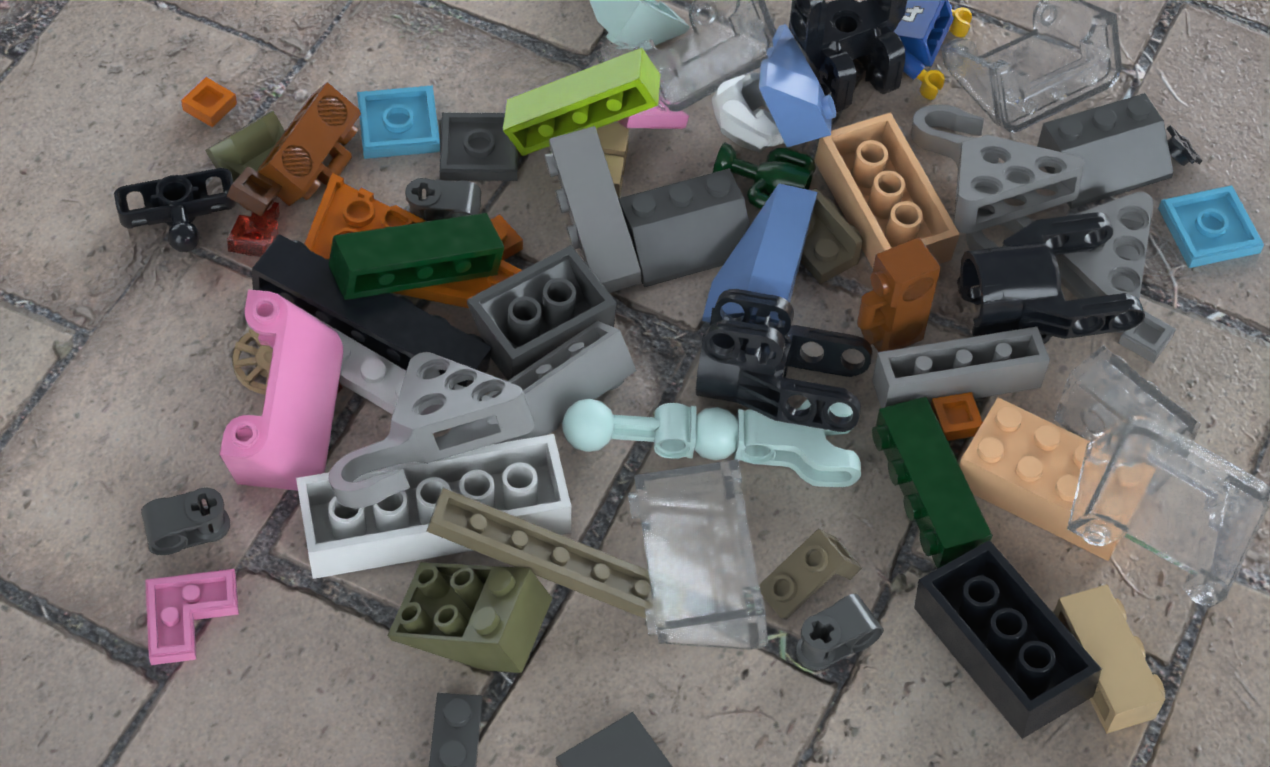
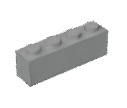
M593 126L550 138V153L544 154L550 177L558 176L561 189L555 190L561 213L569 212L573 224L567 227L571 246L574 250L580 248L584 262L608 293L640 285L641 269L596 127Z
M596 321L508 380L507 382L522 388L535 427L526 435L499 443L550 434L559 427L563 421L564 414L575 402L584 399L595 400L605 392L622 385L624 379L637 370L621 331ZM492 391L487 396L495 398L502 392ZM496 417L488 421L489 424H498Z
M1031 327L878 352L872 382L881 408L925 396L930 405L932 398L972 392L974 399L1041 388L1050 358L1038 327Z

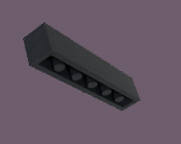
M279 234L252 267L253 290L270 291L279 294L297 307L406 371L410 359L423 352L439 355L484 373L489 369L492 347L487 345L482 338L455 328L439 315H431L423 311L403 296L385 293L345 300L328 265L329 259L310 251L300 241H292ZM439 370L440 375L445 373L446 370ZM465 380L457 384L467 387L474 381Z

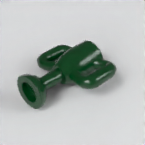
M724 142L716 157L713 173L730 169L731 173L754 180V184L747 192L748 201L755 208L762 209L778 184L809 190L816 165L814 159L810 156L788 148H776L770 151L766 162L756 165L736 158V152L733 147Z

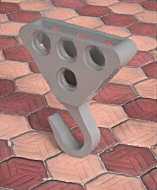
M929 105L915 112L911 129V138L914 143L924 150L952 158L957 164L958 175L954 225L958 232L974 233L1078 198L1085 164L1084 160L1079 156L991 135L978 138L967 137L931 128L946 127L954 131L981 136L984 118L967 113L954 106ZM999 158L1004 160L1005 163H998ZM1049 166L1054 167L1055 171L1054 174L1039 170V168ZM1049 189L1056 192L1057 194L1053 196H1044L1037 193L1035 190ZM1004 199H1018L1025 202V204L1022 206H1012L1005 203ZM978 209H986L993 212V214L990 216H979L977 212Z
M1135 192L1075 214L1102 212L1109 217L1113 227L1112 237L1107 242L1099 245L1095 250L1055 255L1060 270L1061 283L1075 297L1083 299L1126 293L1140 299L1153 210L1152 197L1144 192ZM978 209L977 212L979 216H990L993 214V212L986 209ZM1024 216L999 225L1005 226L1016 233L1034 221ZM982 230L966 234L967 245L971 251L998 247L993 241L985 237Z
M430 352L419 353L409 361L391 419L389 435L382 441L352 451L342 457L330 470L328 479L337 501L341 505L349 508L368 507L381 502L389 496L409 489L410 485L403 469L372 476L364 481L353 482L361 475L407 462L428 464L530 433L534 429L535 423L520 386ZM439 370H446V372L440 375ZM465 380L474 381L467 387L457 384ZM491 391L502 392L495 398L485 395ZM496 417L498 424L488 423L489 420ZM451 428L447 434L434 438L433 433Z

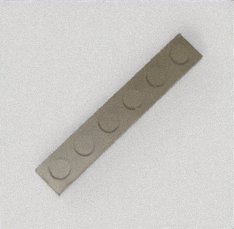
M446 488L441 490L426 532L511 566L530 568L539 577L673 630L678 624L688 586Z

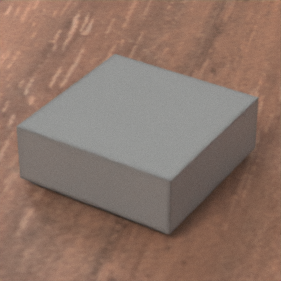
M1145 312L1143 322L1130 330L1124 331L1118 343L1154 363L1173 338L1176 329Z

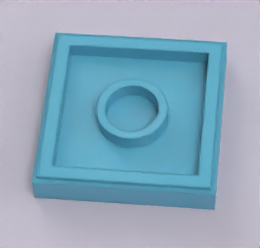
M433 85L357 92L358 108L361 112L359 118L364 159L440 152Z
M1232 185L1163 199L1160 202L1158 209L1188 268L1259 254L1264 247L1262 239Z

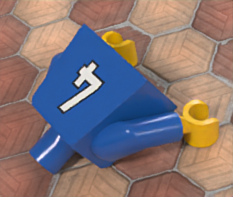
M907 0L905 15L894 30L900 37L905 49L906 56L903 72L913 80L917 77L922 82L920 93L929 100L936 98L938 89L941 90L945 83V78L941 71L930 70L927 72L924 67H932L948 30L957 37H965L970 29V22L972 20V13L969 9L961 7L953 10L952 4L948 0Z

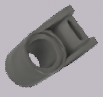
M417 178L406 187L405 196L409 203L406 211L420 217V209L424 210V220L426 221L480 214L482 192L480 187L471 181ZM422 189H426V199H422Z
M208 487L169 498H158L148 502L141 509L149 551L156 555H170L182 549L218 541L230 529V518L224 510V500L221 494L215 489ZM202 499L206 500L208 506H203ZM209 524H212V527L214 529L213 531L209 530Z
M856 593L850 594L840 599L833 606L810 616L804 621L801 628V638L796 645V657L805 668L820 671L853 653H858L870 647L881 637L884 629L860 596Z

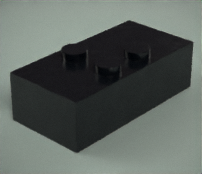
M990 540L919 579L914 609L1022 739L1094 697L1102 668Z

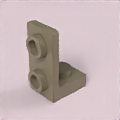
M818 528L758 585L757 590L780 618L788 619L835 574L851 580L862 567L835 536Z

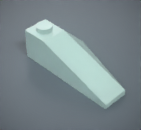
M589 0L597 21L608 31L606 38L622 49L629 45L635 49L643 48L645 50L685 34L690 28L683 19L661 1L658 3L656 0Z

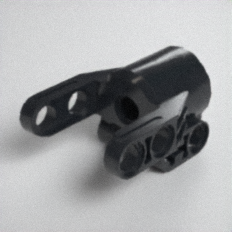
M792 0L789 30L806 53V60L817 77L825 96L831 95L836 112L842 111L852 104L856 81L854 59H858L863 64L866 70L865 82L870 81L876 91L886 94L899 89L906 54L903 43L894 30L905 15L907 0H864L861 2L856 0H833L825 2V0Z
M1102 212L1039 219L1005 239L1002 247L964 252L961 259L960 276L957 280L958 292L963 300L975 305H981L978 318L973 319L972 335L975 337L1038 327L1045 344L1052 336L1068 339L1130 330L1141 324L1145 319V312L1137 297L1121 293L1065 301L1061 290L1060 270L1055 255L1092 251L1099 245L1107 242L1113 235V227L1109 217Z
M740 289L723 291L718 297L715 308H712L710 326L707 329L706 335L703 334L696 380V395L739 403L775 421L837 432H846L853 429L857 425L861 413V403L855 395L845 388L789 379L786 376L789 367L845 377L860 375L869 369L872 361L873 350L870 343L856 335L792 325L794 309L785 298ZM728 302L737 303L743 308L744 315L738 318L729 317L724 313L722 306ZM753 307L758 308L756 320L750 319ZM770 311L778 313V323L770 321ZM807 342L818 343L822 346L824 353L818 357L808 356L802 350V345ZM848 349H856L864 355L865 360L858 364H851L843 358L842 353ZM794 395L804 396L809 400L811 406L805 410L794 409L788 403V398ZM835 403H845L851 407L853 413L848 417H838L831 412L830 406Z

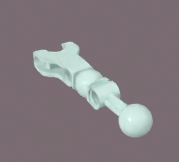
M594 399L578 400L571 405L564 414L562 421L566 440L575 449L585 452L599 451L611 439L654 442V450L659 456L669 459H679L682 457L692 459L695 450L701 457L711 460L726 459L734 453V461L739 462L742 460L750 464L789 467L801 479L812 486L848 487L856 483L861 477L859 456L854 451L835 447L826 440V436L847 434L851 430L837 432L775 421L752 409L746 411L738 409L736 417L729 410L719 407L706 408L696 415V406L688 407L679 403H667L656 408L654 417L613 415L611 409L603 402ZM807 399L797 410L809 408L811 406L809 400ZM835 403L830 406L831 412L838 417H848L853 413L851 407L845 403Z

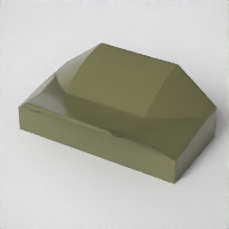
M270 111L205 151L216 169L226 168L230 170L234 182L247 166L255 171L258 170L285 130L275 112Z

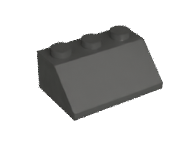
M1145 93L1043 123L1037 147L1079 156L1085 162L1078 198L1067 202L1070 209L1170 179L1174 174L1164 120ZM1044 167L1048 173L1054 174V167Z
M730 169L618 198L641 269V282L644 287L723 266L750 226L744 197Z
M571 245L467 299V305L481 338L487 345L492 347L491 359L507 380H510L596 321L614 327L617 306L616 301Z

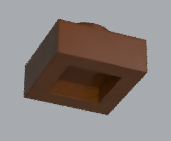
M247 166L231 185L227 197L239 203L243 208L262 216L277 198L282 186Z

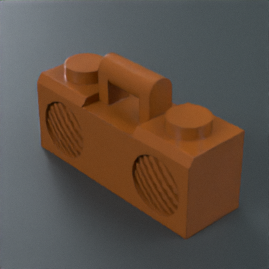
M328 82L310 95L257 170L260 174L282 186L277 197L288 206H291L300 198L308 200L317 191L321 182L327 185L332 173L338 176L341 175L352 159V154L343 146L358 131L354 123L361 115L359 108ZM329 153L333 159L326 167L322 162Z
M919 237L880 252L875 256L873 271L870 276L873 290L865 293L861 298L857 326L861 329L864 339L870 345L873 344L878 352L905 348L924 339L941 266Z

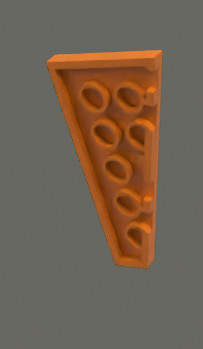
M332 173L304 244L310 251L329 259L334 235L425 222L426 220L397 205L389 207L374 199L373 193L362 187L358 191L345 184L344 178ZM501 259L498 275L391 293L469 308L467 299L522 270Z

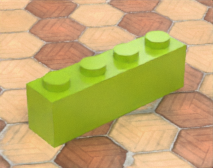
M636 49L507 99L503 131L522 156L549 147L550 138L593 126L597 129L658 106L661 75L644 49Z

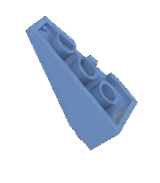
M786 24L780 25L772 39L773 47L768 48L766 52L768 58L761 62L759 89L786 147H791L830 136L832 118H836V108L831 95L825 96L817 77Z
M784 184L777 185L713 279L702 321L710 323L712 308H715L719 295L729 289L775 295L785 298L789 302L791 301L817 198L816 191ZM728 302L722 306L724 313L729 317L738 318L744 315L743 308L737 303ZM753 307L751 320H756L758 308ZM770 311V321L778 323V313Z

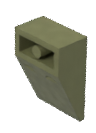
M420 562L387 636L392 641L482 670L522 673L552 597L530 568Z

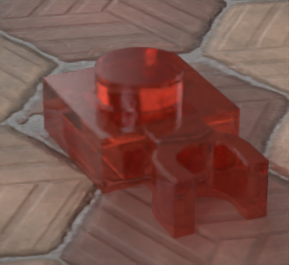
M273 202L272 207L266 210L262 216L252 211L251 216L239 215L227 238L228 252L261 257L278 235L279 203Z

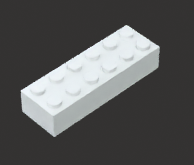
M554 434L492 444L428 464L407 462L363 474L353 482L364 481L372 476L403 469L410 485L409 489L389 496L377 504L363 508L345 507L337 501L328 479L330 472L296 478L313 579L473 551L426 532L436 501L443 488L557 534L571 533L572 506Z

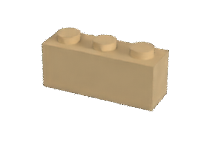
M1108 584L1059 598L1053 613L1102 668L1094 697L1090 698V701L1106 734L1155 719L1165 701L1163 683L1158 675L1152 674L1145 660L1146 654L1143 643L1138 636H1133L1126 622L1125 608L1118 598H1114Z

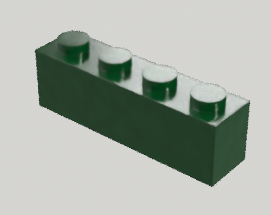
M482 213L334 235L328 265L344 299L348 300L498 275L505 247L488 214Z
M927 397L880 408L876 426L872 428L873 441L878 451H884L888 460V473L892 483L895 486H900L904 495L903 503L908 518L911 521L915 520L920 530V543L925 555L928 557L932 556L938 569L989 540L991 541L993 535Z

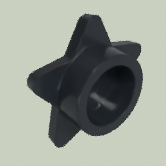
M1168 126L1167 130L1172 136L1168 139L1171 156L1182 166L1189 162L1191 164L1196 162L1200 165L1203 160L1193 149L1190 141L1186 137L1181 136L1173 126Z

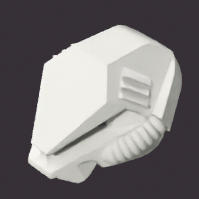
M752 72L747 76L743 74L723 82L711 100L721 133L740 147L762 152L770 146L773 147L784 143V140L771 113L765 109H759L763 105L769 110L759 89L760 73Z

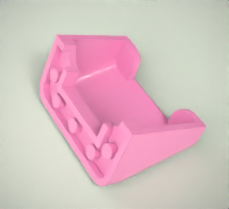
M248 289L245 319L249 327L256 333H259L258 340L260 344L268 345L273 349L262 416L242 415L232 419L223 433L220 456L237 485L298 491L296 478L325 473L343 359V344L338 333L331 327L279 294L270 291Z

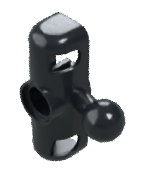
M217 168L185 175H170L163 179L119 187L114 192L119 221L123 227L128 229L143 225L150 226L166 223L172 226L168 232V242L173 249L178 252L194 250L200 239L198 229L191 223L195 217L222 210H231L236 205L234 200L227 197L229 189L233 184L231 172L226 168ZM210 177H219L222 182L223 193L208 195L206 180ZM131 192H140L143 196L145 207L129 210L127 195Z

